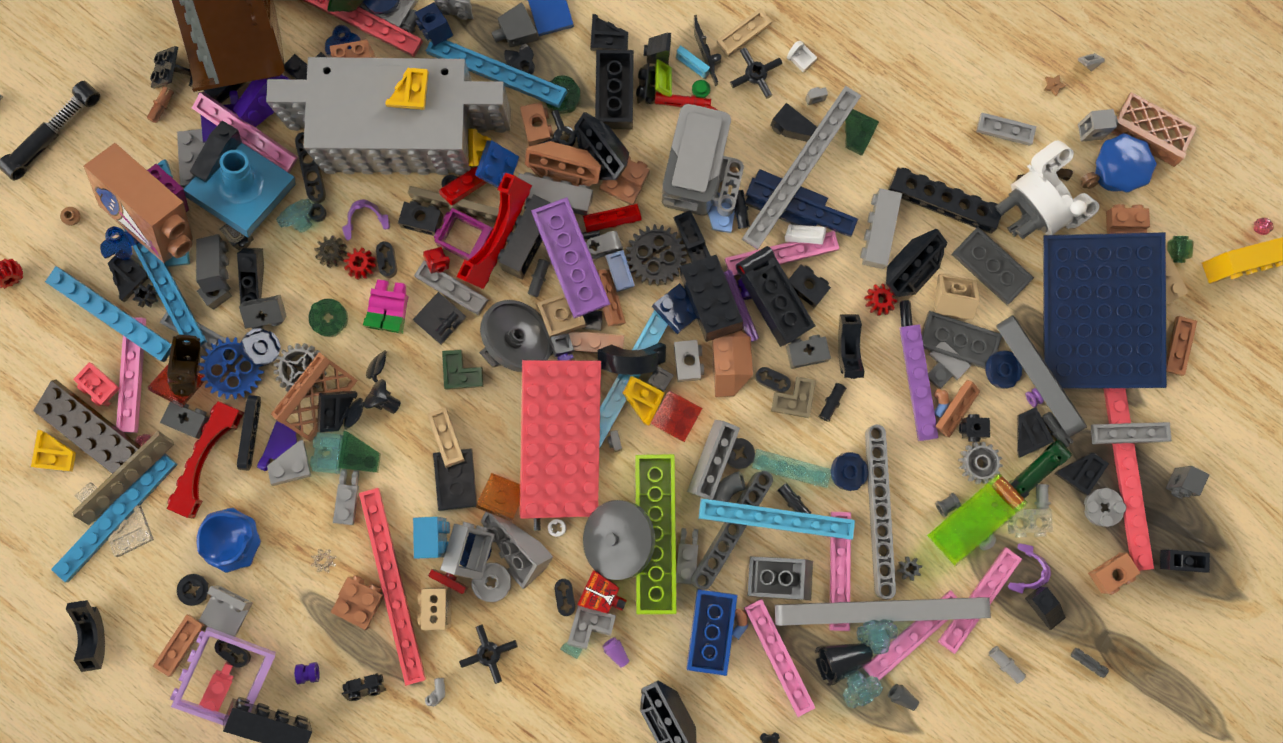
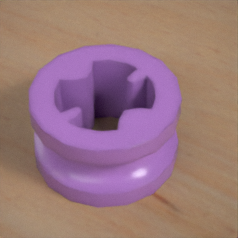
M1036 388L1032 389V392L1028 391L1025 393L1026 399L1032 407H1037V404L1044 402L1043 397Z

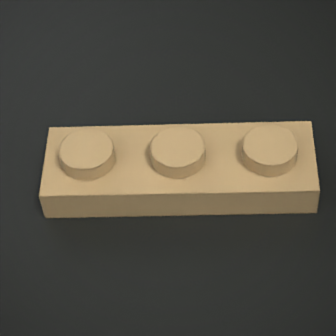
M760 8L719 38L717 44L729 57L769 27L772 22Z
M446 407L428 413L445 467L448 468L464 462L465 460Z

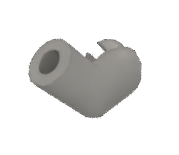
M444 678L434 679L435 690L425 698L426 705L434 707L445 697Z

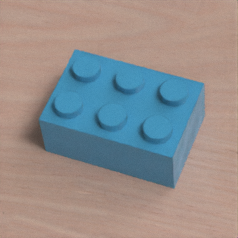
M413 518L414 559L442 558L445 556L449 543L447 541V534L450 533V523L446 522V518Z

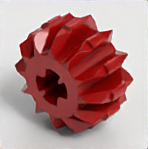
M361 247L358 252L356 248H353L354 254L347 253L349 259H344L343 262L347 264L344 269L349 271L348 275L350 277L355 276V279L359 280L361 275L364 279H367V273L370 275L374 274L371 269L377 268L376 264L373 263L376 261V258L371 256L372 252L370 250L365 252V249Z
M5 258L0 261V288L13 287L14 284L19 283V280L23 278V269L14 259L7 260Z
M883 283L880 288L875 284L873 289H868L867 293L869 295L864 297L866 301H870L865 306L872 307L870 313L877 310V316H880L882 312L888 315L889 310L893 311L895 309L893 304L898 302V300L893 298L895 295L890 293L889 287L885 289V284ZM880 297L884 298L882 303L878 301Z

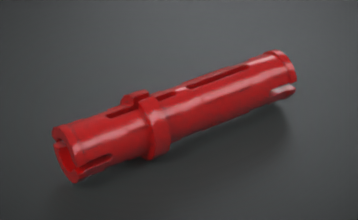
M656 92L655 97L656 105L682 107L686 104L711 106L712 99L695 97V95L690 97L672 94L669 97Z

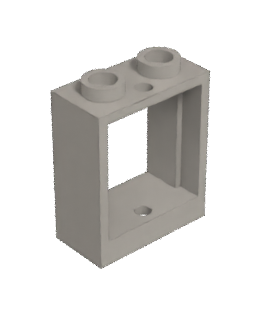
M463 522L462 525L454 523L440 570L453 575L481 580L495 534L487 532L488 528L479 525L475 529V525ZM468 534H476L467 567L459 566Z

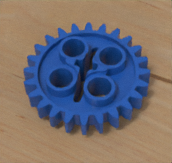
M226 337V343L218 339L219 345L216 346L211 343L213 349H205L208 355L201 356L205 360V363H199L200 366L204 367V370L199 371V373L205 374L201 381H208L205 388L212 386V394L219 391V398L225 394L228 400L230 395L237 399L239 393L244 398L245 391L252 393L250 387L258 388L255 382L262 381L258 377V374H264V371L259 370V367L262 366L250 363L251 369L248 372H243L240 368L241 364L247 361L243 356L235 366L236 372H230L221 383L220 379L229 370L227 366L229 364L233 365L242 354L241 342L238 343L237 337L234 338L233 342H230V339ZM233 350L235 352L234 359L227 360L225 352ZM221 365L223 368L222 374L214 375L212 372L213 367ZM233 376L239 380V384L236 387H230L228 384V380Z

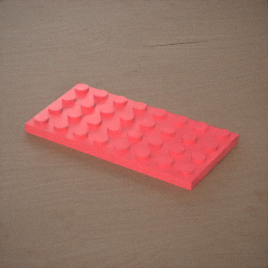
M522 360L521 519L590 517L592 512L598 507L601 361Z

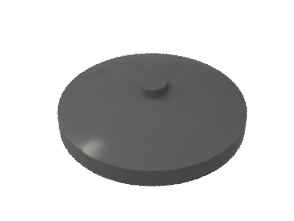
M503 300L492 305L484 314L480 325L483 344L493 359L505 368L522 372V360H548L551 356L550 338L542 316L531 306L516 300Z
M623 500L608 501L597 507L588 518L583 532V548L589 564L597 573L612 580H625L641 573L650 562L655 548V532L646 512L635 503Z

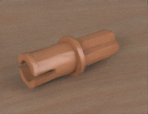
M163 86L157 99L153 100L154 105L147 115V119L153 123H157L164 110H167V104L174 94L173 90H167L168 87Z

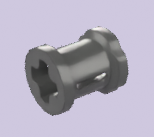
M954 493L949 494V497L942 501L935 502L939 513L943 517H946L947 513L962 507Z

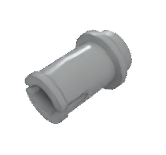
M1038 484L1036 486V502L1034 504L1037 506V509H1048L1049 505H1051L1048 499L1049 485Z

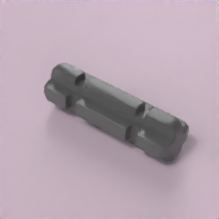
M1075 648L1072 651V658L1078 660L1091 671H1094L1098 676L1106 677L1109 672L1108 668L1100 665L1098 661L1088 654H1084L1079 648Z

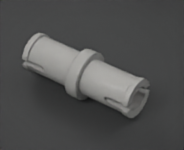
M998 646L990 650L989 656L1017 684L1025 679L1026 674Z

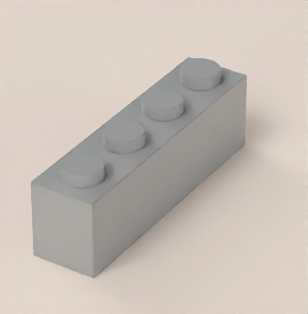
M529 172L519 173L518 178L532 185L530 194L525 202L531 199L533 194L551 203L568 197L574 213L580 215L589 214L593 198V190L586 185L574 186L568 181L556 182L553 181L554 179L546 176L539 178Z
M880 188L876 194H873L871 205H874L873 212L870 211L867 221L870 223L869 230L866 229L864 240L867 241L866 247L862 248L860 258L863 259L862 265L879 269L887 267L902 193Z
M714 420L687 492L704 499L713 500L740 430L739 427L725 421Z

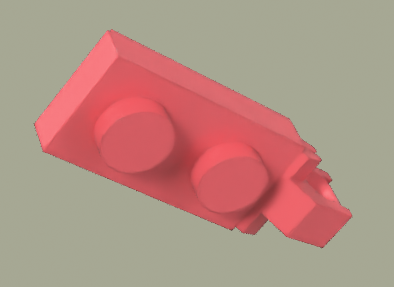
M226 661L222 671L216 670L200 701V706L212 711H219L233 682L234 676L229 675L233 665Z

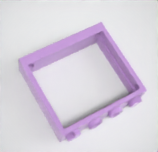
M207 627L205 632H200L196 641L200 644L196 651H191L187 660L191 662L188 670L183 669L179 678V681H182L180 688H175L170 700H173L171 707L223 725L226 714L215 710L212 711L181 699L209 637L211 636L265 656L246 699L250 700L251 704H254L276 652Z

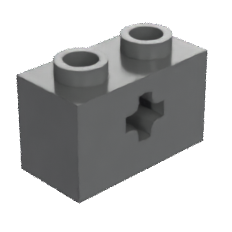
M281 295L244 301L239 306L245 329L262 328L263 325L268 324L277 326L282 324L286 318Z
M813 335L809 337V340L802 341L801 338L794 339L786 346L791 369L828 362L831 359L826 336ZM806 347L808 348V350L812 349V352L809 355L807 352H804Z
M179 400L177 403L170 402L160 423L200 439L202 427L210 418L206 416L207 412L198 408L193 411L188 408L189 404Z
M1194 466L1178 467L1174 469L1165 489L1171 491V495L1180 499L1183 497L1200 496L1210 474Z

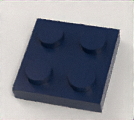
M680 283L652 305V308L676 334H679L697 319L687 292Z

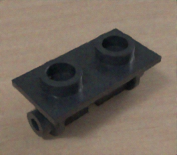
M647 63L638 72L639 86L636 90L638 104L643 100H646V104H653V101H655L656 90L655 87L650 86V84L655 85V67Z
M376 673L365 676V684L363 685L361 678L346 681V684H343L344 692L342 695L349 701H357L367 695L377 696L381 692L386 691V688L382 685V682H384L383 675Z

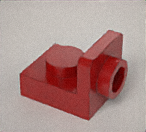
M442 247L423 251L424 259L431 274L436 272L442 273L449 269L450 259L449 256H445Z

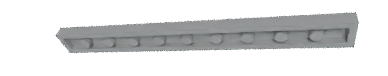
M847 86L844 87L743 236V241L757 250L760 248L861 98L860 94Z

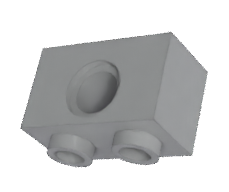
M1114 109L1091 111L1078 124L1081 142L1103 140L1118 124Z
M697 340L674 342L677 382L701 380V375H704L703 363L700 364L699 356H702L701 345H698ZM692 357L695 363L691 366L686 365L684 359Z

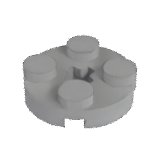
M1109 488L1091 491L1084 501L1085 516L1096 526H1114L1121 521L1126 511V505L1122 497L1116 491ZM1100 504H1107L1108 511L1102 512V506Z
M486 563L482 579H472V590L481 600L486 602L499 601L508 594L511 588V576L504 566L498 563ZM488 577L497 580L494 588L486 585Z

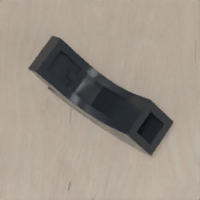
M840 314L838 354L841 374H844V378H864L865 371L860 353L862 323L859 314Z
M660 342L641 350H626L611 344L598 349V360L601 361V369L611 373L625 375L650 373L658 370V365L666 362V345Z
M88 600L67 603L66 611L75 624L78 637L74 662L81 672L99 670L102 668L105 655V634L100 612L97 606L91 607Z

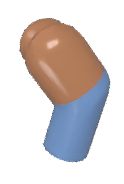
M936 389L934 396L938 399L939 404L934 413L935 416L941 418L950 404L949 396L946 390Z
M736 609L735 618L737 626L733 630L732 635L739 640L749 624L747 613L744 610Z

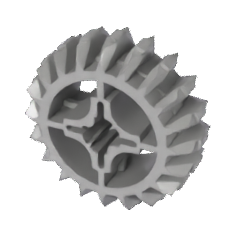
M296 343L295 349L289 345L288 352L284 349L281 350L282 354H284L283 357L277 356L280 362L274 363V366L278 367V369L273 372L279 375L276 377V381L281 382L280 387H286L287 392L303 373V371H298L294 365L303 367V370H305L311 363L310 359L312 358L313 360L320 352L319 350L315 351L314 346L311 345L308 348L306 343H303L302 346ZM304 354L299 360L291 361L295 356ZM287 366L291 368L290 380L287 376ZM317 383L313 385L315 388H319Z

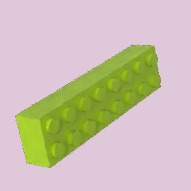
M675 454L635 455L636 505L641 507L649 516L655 532V548L652 558L646 568L636 575V614H676Z

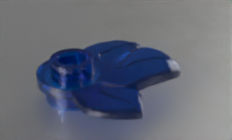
M338 25L334 28L332 36L325 42V52L327 55H330V46L361 41L357 34L351 33L347 26ZM341 33H345V36L339 37Z
M113 226L108 228L105 233V240L100 245L101 254L105 259L115 254L122 260H129L132 256L131 246L137 245L140 242L129 232H124L123 229Z

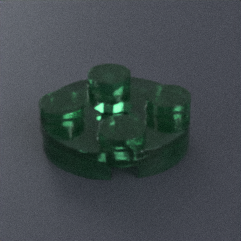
M563 75L554 77L550 82L567 89V96L559 108L546 103L547 107L552 111L558 109L560 114L573 112L581 99L579 86L571 77Z
M322 299L312 304L308 317L309 324L313 331L321 336L334 337L340 334L343 328L347 326L348 313L340 302L334 299ZM327 313L333 316L329 323L324 320V316Z

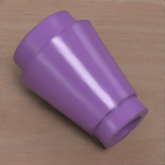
M613 637L602 646L604 653L619 665L620 668L629 663L630 660L620 640Z

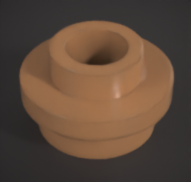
M1094 172L1087 173L1081 178V186L1088 189L1095 187L1100 179L1099 175Z
M66 207L61 211L60 219L66 225H75L80 221V212L74 207Z

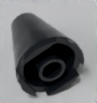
M865 643L822 645L815 650V653H819V658L816 659L818 671L823 680L829 681L827 683L828 686L835 685L869 664L873 657L872 649Z

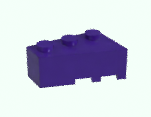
M282 74L276 77L251 81L233 107L234 112L243 121L254 127L258 126L274 113L273 109L266 102L267 79H289Z

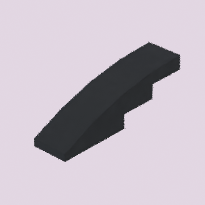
M687 211L673 217L683 244L686 245L685 249L690 261L694 262L710 257L706 242L692 212Z

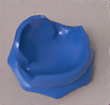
M1123 133L1103 143L1096 160L1095 174L1099 175L1098 183L1108 191L1130 192L1150 183L1157 163L1146 141Z
M228 508L208 514L201 523L196 538L198 554L208 564L225 573L249 567L261 543L255 520L235 508Z

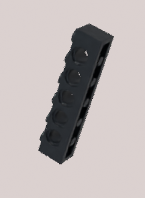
M897 168L888 187L890 191L902 193L901 199L972 227H979L990 234L997 229L1002 216L995 207V205H998L997 203L983 201L981 197L976 195L970 196L961 189H952L943 182H934L925 175L911 173V170L907 168ZM906 182L912 183L914 185V188H909L906 185ZM924 189L930 190L932 195H926ZM942 196L948 197L949 202H944ZM959 203H964L967 209H962ZM977 209L982 210L984 212V216H980L977 213Z

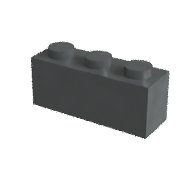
M219 234L196 239V281L203 293L227 288L226 280L229 279L226 266L229 265L226 252H228V245L226 241L221 239Z

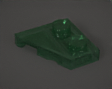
M853 109L846 119L845 148L862 156L879 121Z
M344 431L338 468L378 473L381 453L351 433Z

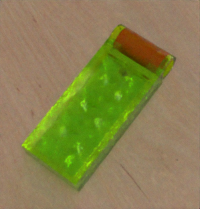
M999 473L927 536L955 567L1014 517L1017 512L1023 509L1028 502ZM996 503L997 507H993L992 504Z

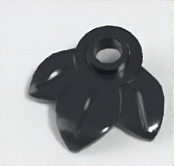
M523 43L519 52L513 50L504 51L506 65L524 71L523 67L527 66L529 69L524 72L531 75L534 73L535 65L532 61L534 53L527 44Z

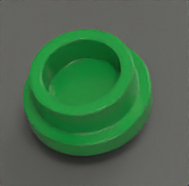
M705 80L694 82L692 85L693 95L699 98L707 97L710 93L709 83Z

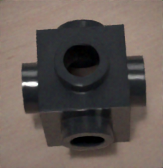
M969 414L968 417L962 419V422L959 423V433L962 434V439H968V442H980V439L990 438V418H980L979 414Z

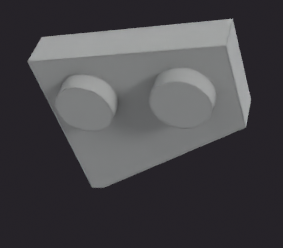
M303 440L298 441L267 465L272 486L311 477Z

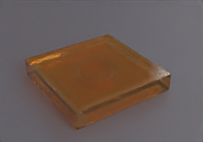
M491 473L476 504V508L512 522L520 506V484Z

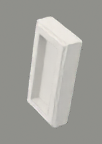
M789 224L785 234V242L823 244L826 227Z

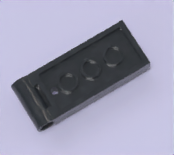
M766 246L736 264V270L742 276L740 277L741 281L780 347L815 327L813 320L770 247Z

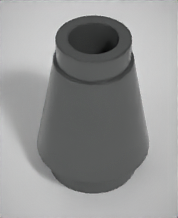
M893 685L888 693V697L891 698L892 702L912 711L919 705V701L903 685Z

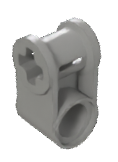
M617 231L607 232L590 238L586 242L592 259L623 250ZM591 246H595V248H597V251L591 249Z

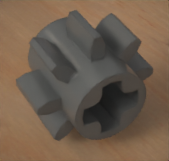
M906 556L905 562L898 561L901 566L897 572L903 574L902 579H906L909 576V579L914 581L915 575L921 576L919 568L923 566L916 563L917 558L910 561V558ZM909 566H913V569L910 570V572L906 571V568H908Z

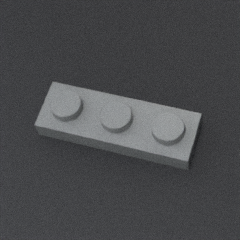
M981 113L976 132L1031 146L1036 126Z

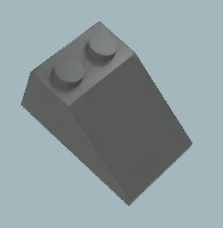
M750 556L748 596L811 601L813 561L807 559Z

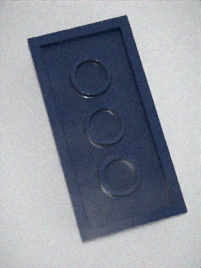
M759 169L756 175V179L776 187L783 179ZM802 186L796 193L822 205H826L828 197ZM749 197L745 201L746 205L760 211L765 205ZM783 212L779 218L793 225L817 226L815 223L787 212Z

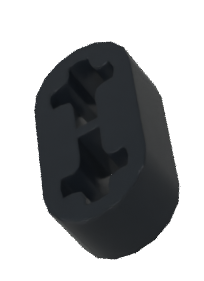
M380 242L376 247L379 272L386 278H392L397 273L395 251L389 242ZM385 246L390 249V251H387V258L381 252ZM386 262H388L390 267H393V269H390V273L383 270L386 268Z
M767 367L760 368L755 375L757 383L778 393H785L791 385L790 379L787 376ZM767 372V376L772 378V380L765 379L762 381L759 373ZM783 379L785 380L784 384L787 386L780 389L778 388L779 384L775 383L774 380L780 382Z
M560 579L554 587L557 609L561 615L570 616L575 611L573 587L569 580ZM561 582L569 585V589H566V596H563L562 590H558ZM565 598H567V603L572 605L568 613L561 609Z
M219 639L216 641L215 652L234 667L240 668L250 662L251 656L246 649L228 643L227 647L231 652L229 650L222 651L223 646L221 643L226 642ZM234 653H236L237 655L243 654L244 662L241 661L238 663V657L234 655Z

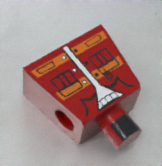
M593 570L577 605L608 614L611 606L622 611L627 600L617 596L620 587Z

